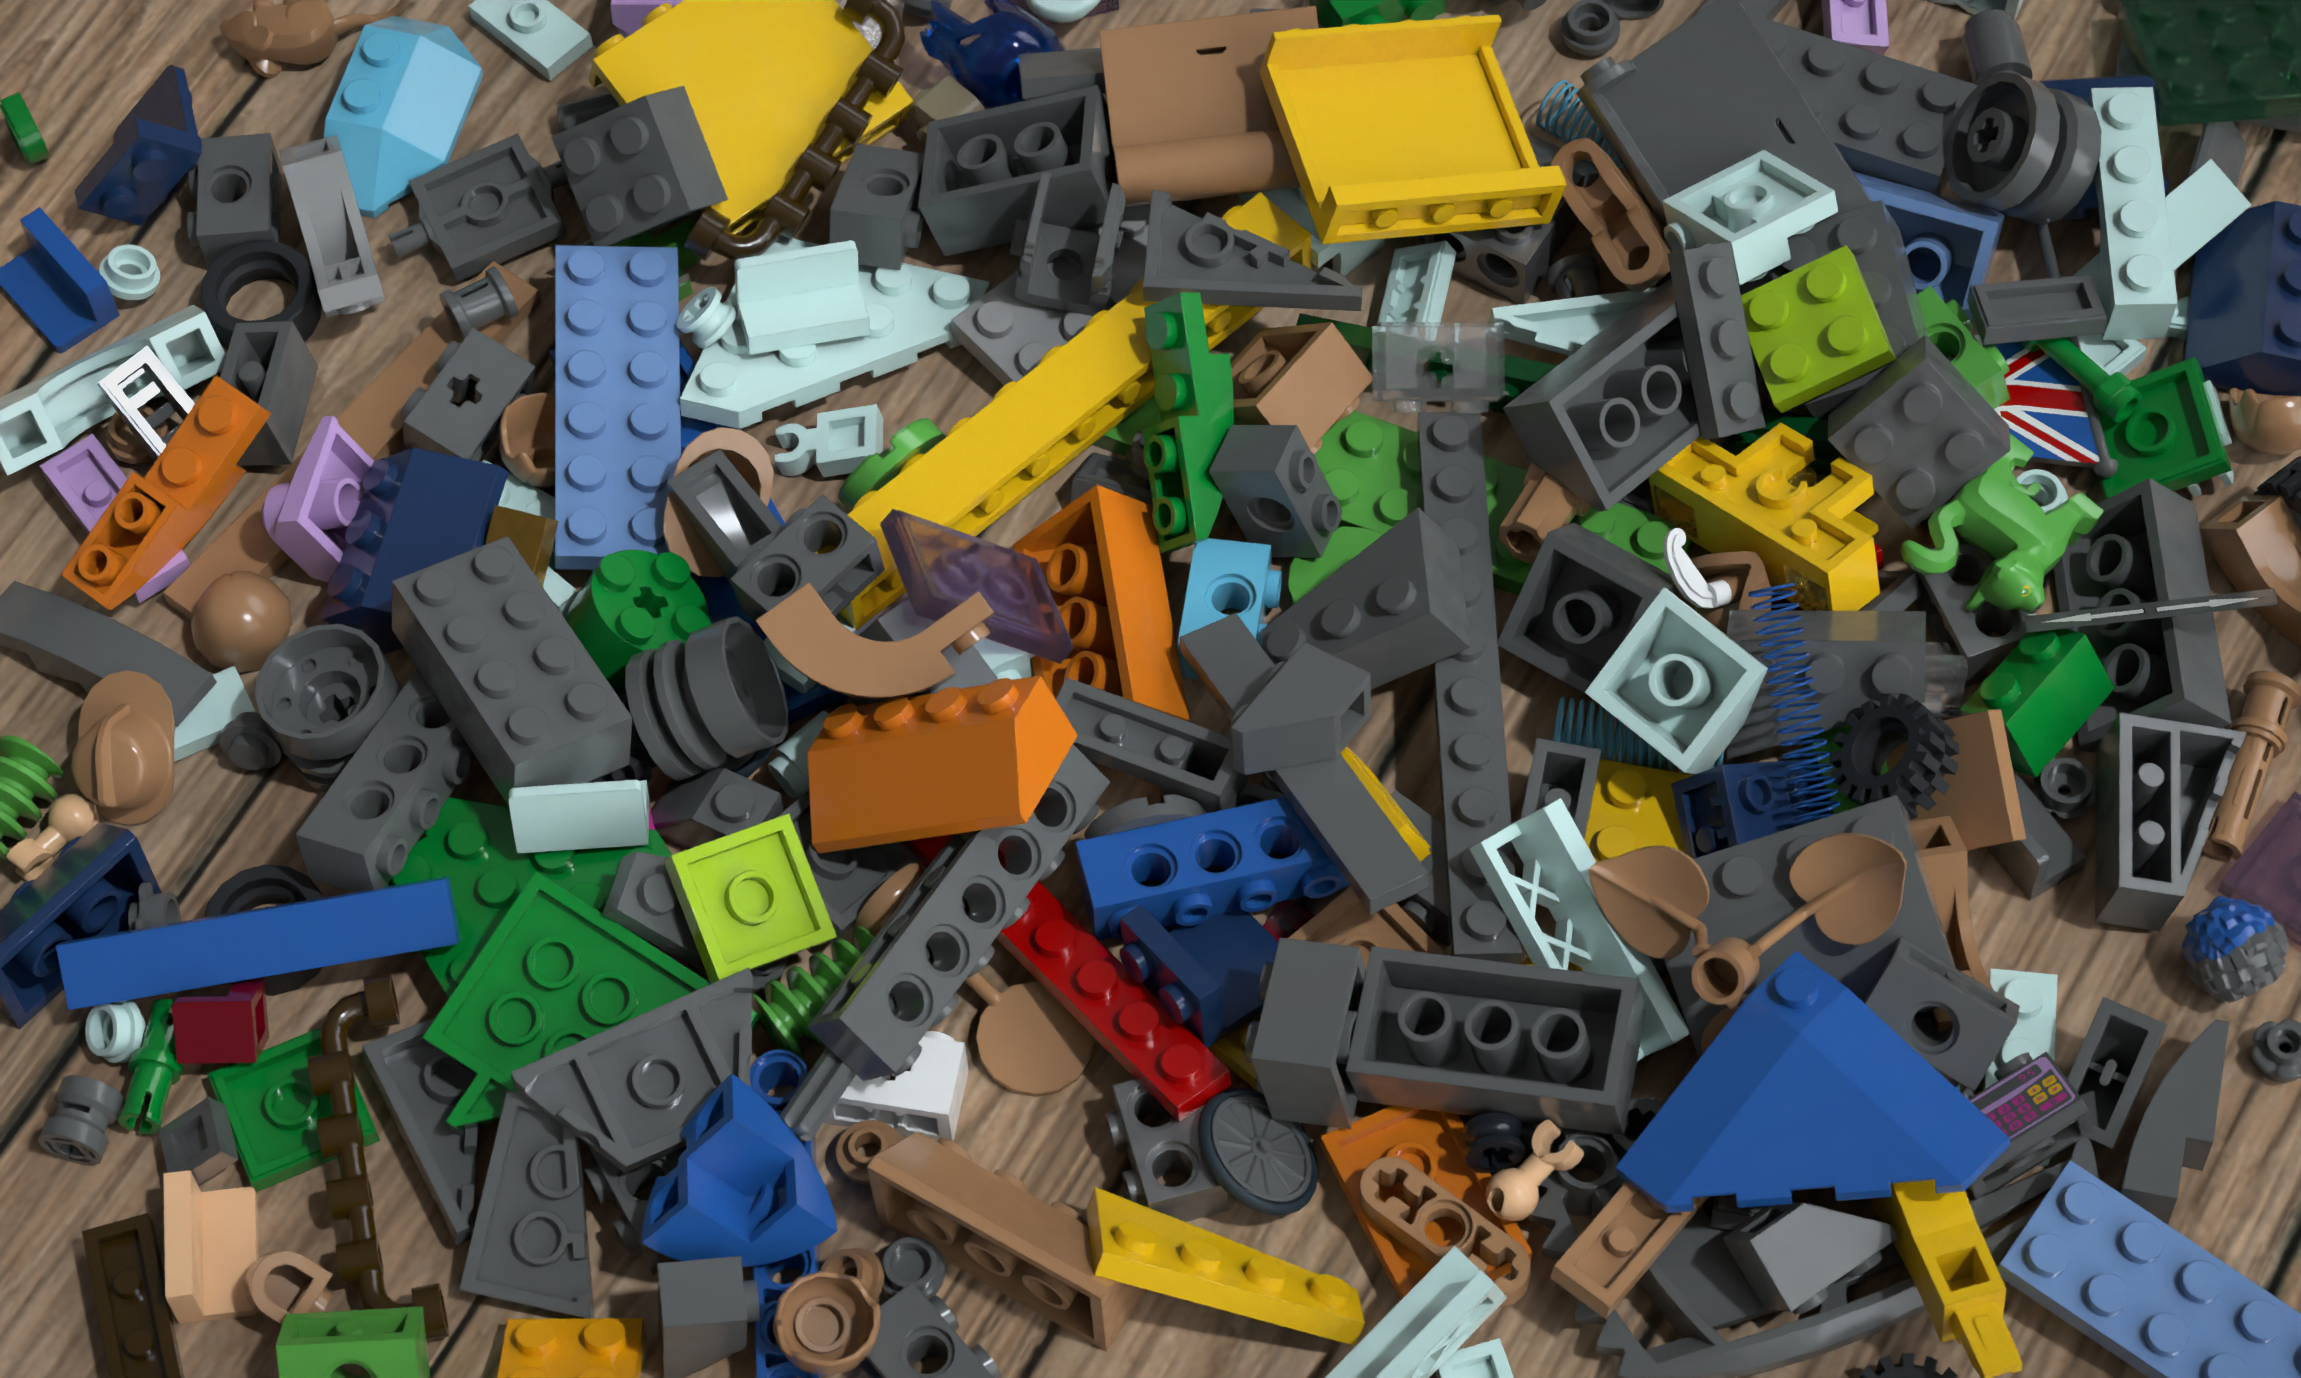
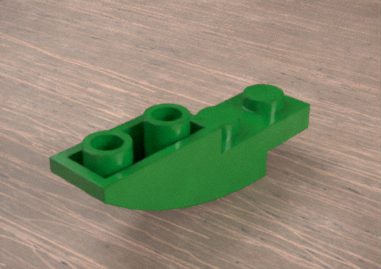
M1180 292L1144 308L1146 318L1145 335L1150 346L1155 379L1154 395L1159 407L1161 423L1142 430L1144 441L1143 458L1149 474L1153 501L1152 518L1157 530L1160 553H1171L1207 540L1223 498L1209 470L1231 425H1234L1230 354H1209L1200 293Z

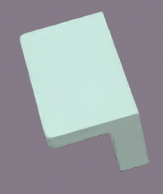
M849 240L765 254L735 261L737 314L749 355L870 334V316L859 285L858 250L854 241Z
M647 780L517 787L509 790L508 802L517 853L649 845V793Z

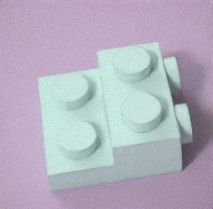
M1762 150L1663 200L1667 226L1664 228V237L1671 252L1731 241L1738 283L1742 285L1746 282L1761 279L1769 270L1791 260L1788 237L1805 233L1811 230L1815 223L1838 212L1835 190L1771 153Z

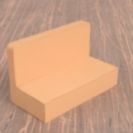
M191 1170L163 1173L165 1298L178 1323L186 1324L258 1314L248 1302L245 1293L247 1272L251 1265L259 1258L258 1198L254 1188L241 1187L201 1192Z

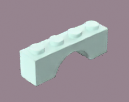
M2153 87L2091 88L2087 103L2096 111L2102 131L2100 158L2093 177L2100 214V262L2097 292L2107 315L2102 340L2164 339L2178 302Z
M191 305L1 397L0 468L8 476L65 448L76 436L95 424L113 416L116 410L97 384L146 346L151 349L183 390L222 372L226 354L205 311L195 305ZM146 371L123 388L122 392L130 399L154 380ZM161 391L159 394H157V395H156L155 397H153L152 399L157 398V397H160V396H165V395H164L163 392Z

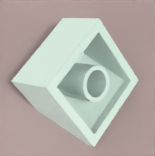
M1663 588L1585 693L1684 773L1698 774L1709 770L1745 724L1768 668L1676 595Z

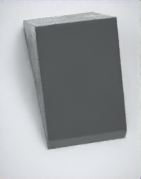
M2103 997L2067 1079L2090 1111L2094 1131L2086 1136L2113 1149L2143 1089L2167 1024L2106 997Z

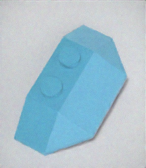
M391 16L366 24L363 27L327 113L323 137L338 136L361 216L378 217L389 209V203L413 192L409 184L410 180L449 163L483 78L482 67L449 26Z

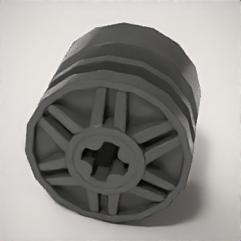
M738 616L721 620L691 632L686 643L678 639L660 644L658 649L653 648L634 654L626 665L625 689L629 710L638 735L653 761L666 775L677 781L700 774L703 769L708 770L723 765L728 754L735 758L744 757L779 744L785 739L788 732V706L784 687L775 662L760 636L749 623Z
M342 624L317 625L289 636L269 654L257 675L255 700L261 718L275 740L281 744L285 756L290 760L296 773L312 788L327 792L400 693L402 686L399 680L394 677L391 666L378 644L362 630Z

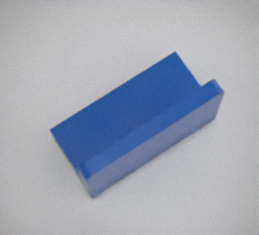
M39 207L20 219L31 248L0 267V288L56 352L64 353L120 315L107 281Z

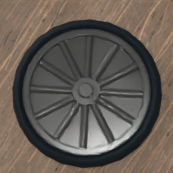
M1227 1089L1217 1093L1207 1101L1200 1113L1198 1123L1199 1145L1204 1161L1222 1188L1241 1204L1267 1215L1284 1216L1297 1212L1307 1205L1316 1191L1319 1173L1313 1145L1299 1122L1272 1119L1264 1094L1251 1089Z

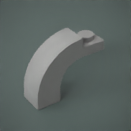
M334 135L279 150L326 317L338 314H352L365 310L371 305L386 302L338 136Z

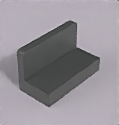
M2013 770L2026 839L1986 848L2026 897L2032 900L2082 870L2086 857Z

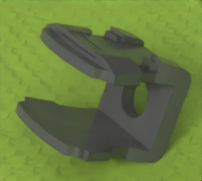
M1043 172L1034 191L1028 220L1017 218L1010 255L1021 257L1015 297L1020 301L1094 316L1096 313L1104 310L1109 299L1112 287L1109 277L1114 257L1120 249L1124 231L1119 230L1122 225L1125 208V196L1122 187L1115 183L1112 184L1100 235L1043 223L1052 174L1051 172ZM1065 256L1076 260L1080 264L1082 272L1076 278L1069 280L1060 279L1049 271L1047 265L1052 259Z

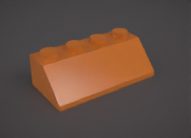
M1095 485L1013 544L1026 628L1036 650V656L1031 658L1034 676L1041 675L1055 699L1068 677L1188 722L1189 714L1157 533L1152 518V505L1100 485Z
M1041 675L1015 680L1001 678L990 684L968 688L948 687L932 694L908 698L906 696H898L884 702L860 706L854 704L840 706L824 719L822 730L807 752L812 845L819 854L1026 824L1078 735Z

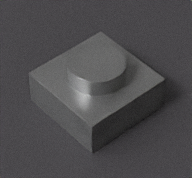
M207 1097L158 1130L167 1172L191 1170L198 1186L239 1160L226 1105L210 1097Z

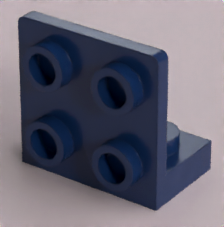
M1807 760L1723 764L1671 783L1685 854L1692 859L1822 819L1793 820L1796 816L1827 808L1828 805L1791 808V806L1826 795V792L1796 796L1788 794L1789 792L1819 784L1823 781L1786 783L1788 779L1818 771L1819 768L1793 771L1783 770L1784 767ZM1815 761L1801 766L1818 765V762ZM1819 773L1806 778L1821 777V774ZM1823 785L1807 791L1825 789ZM1824 798V799H1821V800H1818V801H1815V802H1811V803L1827 802V798ZM1826 811L1815 815L1830 814V812Z

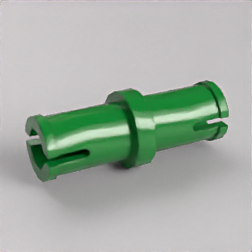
M157 999L152 1002L141 1047L132 1052L128 1064L132 1078L123 1108L119 1112L118 1122L122 1127L132 1132L136 1118L139 1117L141 1108H144L145 1113L138 1134L152 1135L158 1133V1130L161 1129V1119L171 1084L177 1083L182 1074L183 1064H177L173 1017L170 1025L167 1024L173 1002L172 999Z

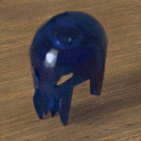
M937 0L931 1V8L937 20H928L931 28L925 29L926 32L921 31L919 33L924 49L930 57L940 61L952 77L970 91L986 108L1026 101V99L1022 98L1018 54L1066 51L1064 43L1053 29L1010 0H985L984 3L994 14L974 23L964 19ZM981 34L980 37L971 43H961L965 38Z

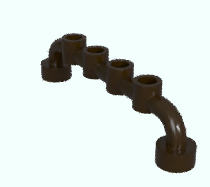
M847 0L841 14L860 26H863L869 18L873 19L881 29V39L875 49L865 59L845 94L833 107L813 142L808 145L781 190L776 193L755 229L745 236L730 234L726 229L731 220L709 206L691 231L684 245L685 249L704 261L708 259L712 252L731 260H738L763 254L775 243L780 234L793 240L811 210L801 204L811 187L822 193L825 192L842 164L841 161L833 157V154L843 140L853 146L857 144L873 117L872 114L864 110V107L874 93L886 99L903 73L904 69L894 62L900 55L905 42L904 23L898 10L887 0Z
M391 973L363 977L364 991H359L342 998L329 1010L321 1027L320 1045L322 1055L308 1057V1069L315 1097L328 1094L331 1111L330 1117L317 1119L322 1154L324 1159L337 1156L341 1178L326 1181L330 1212L333 1221L347 1219L350 1242L336 1244V1257L340 1278L343 1285L356 1282L358 1295L364 1310L423 1306L426 1341L449 1337L448 1319L440 1283L412 1288V1302L409 1303L393 1301L385 1290L383 1260L376 1233L374 1201L367 1174L364 1154L365 1143L356 1102L355 1077L348 1049L347 1032L354 1022L364 1017H369L372 1028L377 1029L400 1024V1015Z

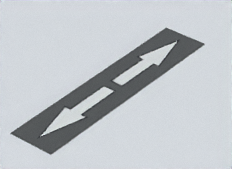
M2274 589L2025 616L2026 633L2271 606L2278 605Z

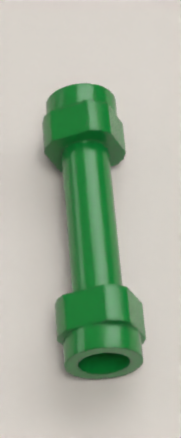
M2066 337L2019 342L2032 353L2041 349L2093 394V406L2105 417H2111L2115 422L2120 423L2126 420L2139 406L2142 394L2133 387V383L2121 372H2115L2110 376Z

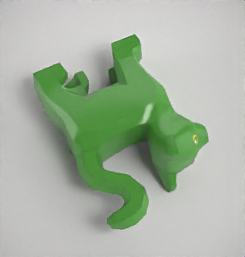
M2011 433V450L1977 478L1971 479L1949 503L1934 510L1928 521V527L1935 550L1925 548L1911 540L1903 542L1901 547L1903 560L1913 570L1924 575L1945 573L1956 565L1959 544L1955 532L1966 542L1993 557L1995 560L1984 572L1979 585L1966 602L1965 608L1969 612L1985 602L1991 603L2003 610L2021 609L2030 614L2038 611L2046 600L2043 588L2044 576L2060 561L2067 545L2072 547L2083 534H2088L2095 527L2104 511L2081 492L2070 497L2056 508L2045 512L2032 500L2042 487L2035 481L2028 485L2020 484L2012 473L2015 466L2024 468L2034 452Z

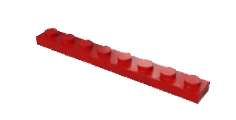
M952 834L902 841V843L922 860L921 864L927 869ZM998 849L999 862L1001 866L1005 869L1006 865L1004 856L1002 852ZM1037 881L1026 896L1030 900V905L1026 912L1013 925L1002 929L996 939L1135 1079H1139L1143 1083V1087L1179 1123L1206 1104L1211 1097L1231 1085L1230 1070L1183 1023H1176L1167 1014L1162 1003L1142 983L1136 982L1129 975L1124 965Z

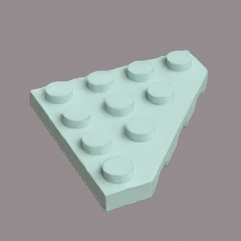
M779 236L775 243L761 255L819 246L820 244L797 239L790 240L787 237ZM906 263L902 264L901 270L858 264L859 285L870 316L869 335L749 355L737 314L726 333L715 343L703 349L680 397L681 416L741 429L762 421L763 411L789 401L796 408L840 391V382L866 372H869L875 378L918 361L917 353L942 343H946L950 349L962 345L952 335L950 330L951 319L990 291V282ZM734 284L726 302H731L737 308L736 287Z

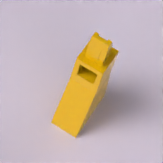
M1935 1180L1890 1183L1891 1197L1869 1198L1881 1222L1893 1225L1899 1235V1238L1894 1240L1893 1244L1914 1281L1941 1343L1956 1339L1959 1345L1963 1344L1972 1366L1981 1378H1993L2009 1372L2016 1373L2022 1371V1361L2003 1319L2006 1287L1977 1224L1966 1192L1936 1193Z

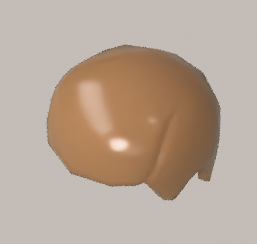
M2237 388L2230 389L2229 417L2231 427L2237 439L2254 451L2272 455H2281L2301 449V396L2266 395L2255 393L2253 389H2246L2245 391Z
M537 393L520 396L504 407L498 433L500 456L505 466L522 482H527L534 487H555V395Z
M234 571L231 574H223L214 580L202 593L191 618V630L195 647L212 665L223 669L235 666L238 673L260 670L269 654L287 639L290 627L293 625L289 598L272 580L251 571Z
M819 1271L796 1278L778 1298L773 1332L780 1350L793 1365L801 1371L829 1377L853 1370L872 1352L880 1330V1306L878 1303H875L858 1278L846 1274L839 1275L835 1272Z

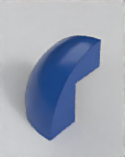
M731 1073L707 1097L682 1130L680 1138L687 1144V1149L680 1155L678 1166L665 1177H657L644 1216L642 1244L656 1252L680 1261L741 1256L742 1267L777 1262L805 1252L836 1233L837 1224L827 1188L804 1146L794 1132L784 1124L776 1111L753 1089Z

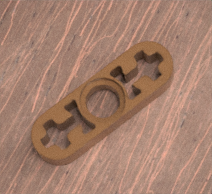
M1397 1157L1381 1158L1372 1162L1365 1169L1360 1182V1203L1363 1212L1372 1222L1433 1267L1456 1246L1467 1258L1469 1257V1260L1479 1270H1482L1487 1275L1486 1263L1471 1253L1476 1240L1480 1239L1482 1242H1480L1479 1256L1495 1267L1500 1266L1504 1261L1512 1264V1281L1502 1276L1494 1281L1507 1297L1499 1307L1512 1305L1524 1296L1529 1286L1531 1263L1527 1251L1520 1243L1404 1159ZM1396 1182L1403 1184V1199L1418 1211L1413 1224L1407 1223L1410 1219V1207L1394 1196L1388 1198L1385 1203L1379 1200V1183L1388 1188L1392 1187ZM1422 1200H1427V1202L1421 1206ZM1449 1217L1461 1224L1465 1234L1455 1245L1447 1247L1438 1246L1432 1243L1426 1236V1226L1436 1218Z

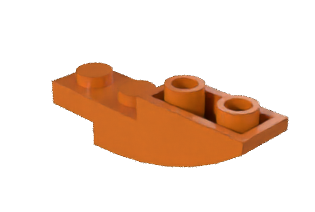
M215 375L145 477L135 472L131 473L61 575L109 610H113L133 595L188 544L225 501L246 472L237 462L272 413L227 381Z

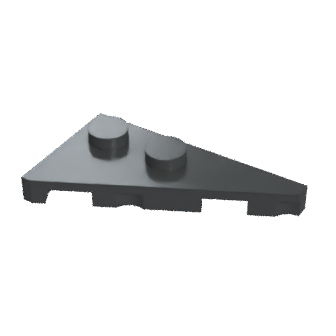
M1152 190L1143 281L1144 301L1159 302L1184 292L1200 293L1202 304L1361 311L1362 286L1352 284L1344 275L1325 266L1320 273L1315 272L1290 260V250L1247 230L1234 229L1224 219L1207 212L1203 219L1172 205L1170 194L1160 190Z
M436 1017L363 1044L362 1058L455 1244L459 1245L472 1238L478 1126L456 1130L446 1120L477 1074L422 1038Z

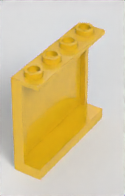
M683 0L674 7L670 3H664L655 8L641 22L642 28L628 37L624 38L622 34H617L602 43L593 54L594 59L588 82L593 88L603 83L620 106L645 95L680 86L685 87L728 200L711 208L731 220L726 231L738 236L761 220L769 203L776 193L781 190L808 145L813 142L833 107L845 94L865 59L874 49L854 23L841 14L843 9L836 0ZM899 81L886 99L874 93L864 107V110L872 114L873 117L862 137L857 142L858 144L873 145L906 123L908 111L914 101ZM843 140L833 154V157L841 161L842 166L851 159L856 145L853 146Z
M1463 15L1447 19L1403 20L1395 23L1369 25L1349 24L1342 27L1304 30L1294 28L1272 33L1259 74L1321 244L1550 223L1567 184L1559 165L1539 167L1492 49L1493 41L1502 22L1499 15L1473 17Z

